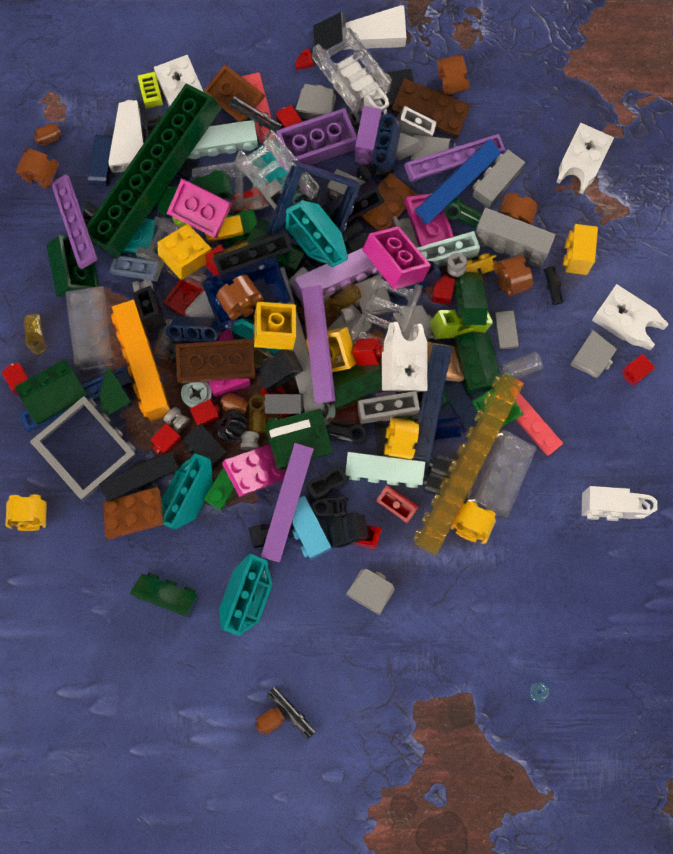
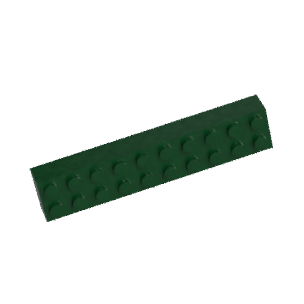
M185 83L86 227L92 245L115 259L119 258L222 109L214 97Z

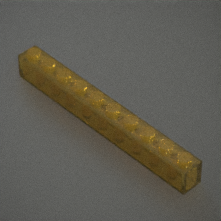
M504 372L500 377H495L491 385L494 387L492 393L488 392L484 398L483 403H485L483 410H478L474 418L477 421L475 426H470L467 431L466 437L468 439L465 444L462 443L457 451V454H459L457 461L453 460L448 468L450 474L448 478H443L439 486L442 489L439 496L435 494L430 504L433 506L430 513L426 512L421 521L424 523L422 529H417L412 540L415 541L413 546L433 557L438 554L524 385L523 382Z

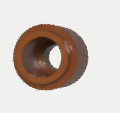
M49 123L36 129V134L33 135L38 145L41 144L43 147L58 141L62 137L56 123Z
M228 392L227 395L224 394L220 405L223 406L222 410L239 411L244 416L250 404V401H247L246 398Z
M278 707L270 708L256 718L255 726L260 734L265 733L267 736L282 726V723L286 720Z

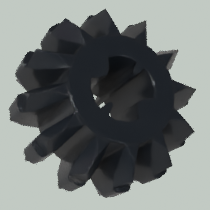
M229 409L220 418L216 433L225 442L235 443L244 434L248 420L243 413Z

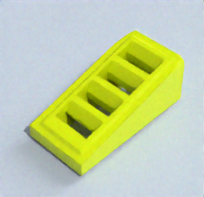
M155 72L138 75L145 108L163 105ZM153 78V80H150V81H145V82L142 81V80H146V79ZM154 83L153 86L144 87L145 85ZM156 89L155 91L145 93V91ZM157 94V96L147 98V96Z

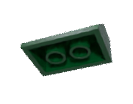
M261 218L254 226L247 241L269 234L267 230L270 222ZM291 243L293 250L264 261L271 263V265L277 268L284 267L285 272L294 276L306 252L301 246Z
M58 235L46 244L56 296L73 298L100 291L95 263L93 262L81 269L77 264L68 236Z
M472 332L455 336L453 346L455 347L463 372V384L467 395L486 392L501 384L502 378L490 335Z
M66 358L14 386L36 425L73 406L83 396L85 398L88 397Z
M380 363L379 365L357 366L356 364L350 369L332 372L335 401L333 402L337 411L355 405L359 400L376 396V393L385 392L382 391V365Z
M108 368L103 380L100 393L102 401L99 402V405L105 413L109 412L112 415L129 405L131 401L111 369Z
M150 572L147 575L141 574L130 595L191 618L199 598L195 594L196 590L187 586L181 589L177 587L178 583L168 579L166 582L158 580V575Z

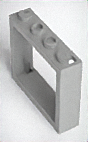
M85 396L30 441L83 502L100 488V483L112 478L136 457L134 453L136 448L130 441L124 442L121 438L123 436L122 432L117 427L112 428L109 425L111 420L104 412L100 414L96 410L98 405L91 398L87 400ZM85 406L123 448L126 454L83 490L44 446L42 441Z

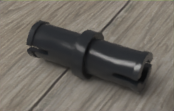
M555 266L543 269L548 284L546 288L550 292L552 305L564 303L560 289L562 285L558 281Z

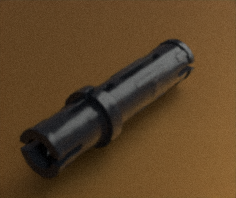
M235 95L233 96L229 106L259 123L260 127L264 126L275 134L281 128L282 124L269 117V114L266 112L262 113Z
M277 686L269 691L267 696L289 718L292 726H296L307 740L317 732L306 720V716L294 707Z

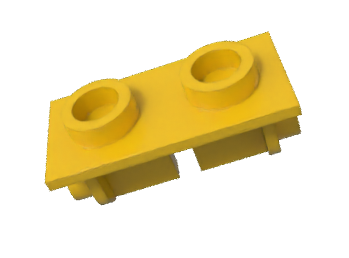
M489 253L479 255V259L472 261V259L467 260L465 272L478 273L477 269L480 268L482 274L494 271L493 264L497 263L496 260H492L496 255H490Z

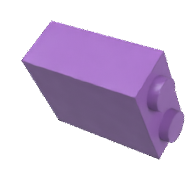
M363 106L355 145V162L360 165H373V152L382 109Z

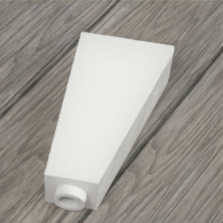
M404 5L347 22V47L342 50L405 47Z
M126 100L119 103L109 156V167L112 173L124 172L144 144L141 114L137 100Z

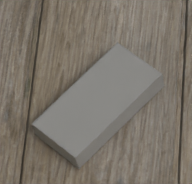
M514 310L495 312L499 350L518 348L519 343Z

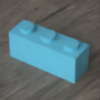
M305 495L300 497L292 520L294 528L291 531L296 540L300 539L303 545L300 549L304 557L308 556L312 560L330 551L331 546Z

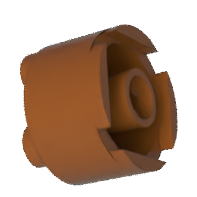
M461 54L437 60V72L439 80H442L443 94L452 95L470 89L469 79H467L466 65Z
M24 149L16 168V173L22 176V180L28 183H32V181L38 182L40 187L48 189L53 182L59 163L54 159L49 161L47 155L41 152Z
M518 193L505 194L497 212L532 225L537 213V203L527 196L524 198L518 197Z
M521 254L493 264L494 271L499 279L497 281L498 289L500 291L504 290L507 297L532 289L530 287L533 286L530 267H525L523 262H526V259Z
M247 275L234 278L233 284L230 286L225 284L216 295L219 303L231 320H235L241 315L249 316L254 312L253 308L257 302H262L264 299Z

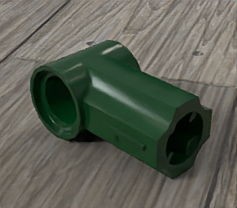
M458 197L454 198L445 207L444 211L448 219H457L473 228L477 226L482 216L481 212L463 204L462 200ZM450 207H456L458 210H452Z

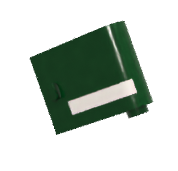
M321 408L283 419L272 418L265 425L277 470L287 469L294 443L313 448L311 459L333 453Z

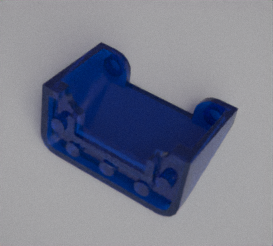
M276 256L224 275L217 274L202 281L204 291L219 328H230L235 325L234 322L238 319L231 320L216 297L218 291L225 284L230 286L234 283L233 279L238 276L247 275L264 298L262 302L289 304L288 302L292 301Z

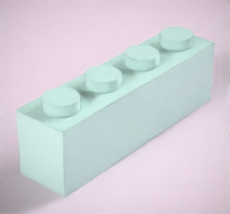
M254 120L209 126L188 158L198 159L201 156H217L221 153L232 154L236 151H251L254 148H258Z
M473 231L421 246L417 249L427 261H433L440 268L448 265V258L453 253L463 254L466 260L477 257L480 246Z
M348 452L345 475L349 476L350 480L360 481V477L368 478V482L372 483L386 480L389 485L398 486L399 482L406 483V487L418 488V485L423 484L425 461Z

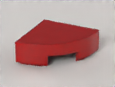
M310 48L303 50L298 56L296 70L314 67Z

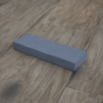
M119 256L118 259H113L109 272L113 275L158 281L163 264L160 261Z

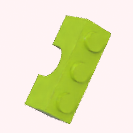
M455 309L439 310L429 323L435 339L455 338V336L472 332L485 333L493 324L488 312L486 325H463L462 318L457 316Z

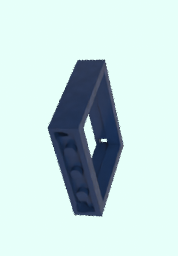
M293 160L269 224L268 233L282 229L287 215L286 210L291 205L303 171L347 185L333 222L340 232L344 233L348 216L353 212L355 198L359 196L360 185L354 179ZM287 231L290 242L299 245L297 241L292 237V235Z

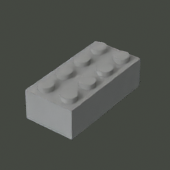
M486 207L475 232L479 246L490 247L497 253H506L511 255V257L521 254L526 259V262L534 267H542L556 235Z

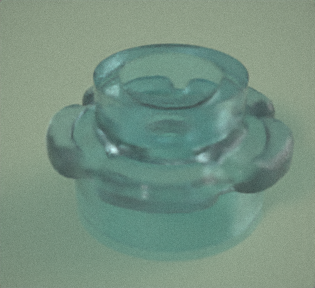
M543 682L533 684L530 687L531 698L538 702L546 701V697L550 693L546 684Z

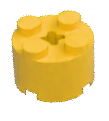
M391 417L389 427L386 428L385 438H388V444H385L384 455L412 460L416 450L412 448H414L418 440V422Z
M37 494L29 495V497L10 495L9 500L6 502L5 526L9 529H12V526H16L19 531L40 530V526L45 528L46 501L42 500L41 496Z
M467 501L466 504L460 505L451 524V529L453 530L455 527L457 529L456 534L464 539L475 543L478 539L482 540L481 544H485L496 523V514L492 510L479 508L473 501Z

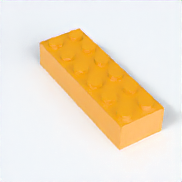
M134 300L112 306L113 313L110 315L117 329L116 334L122 345L121 350L124 359L129 365L127 366L129 375L133 382H136L132 385L138 399H141L138 402L140 410L144 417L149 418L150 422L163 418L171 409L144 325L140 320Z

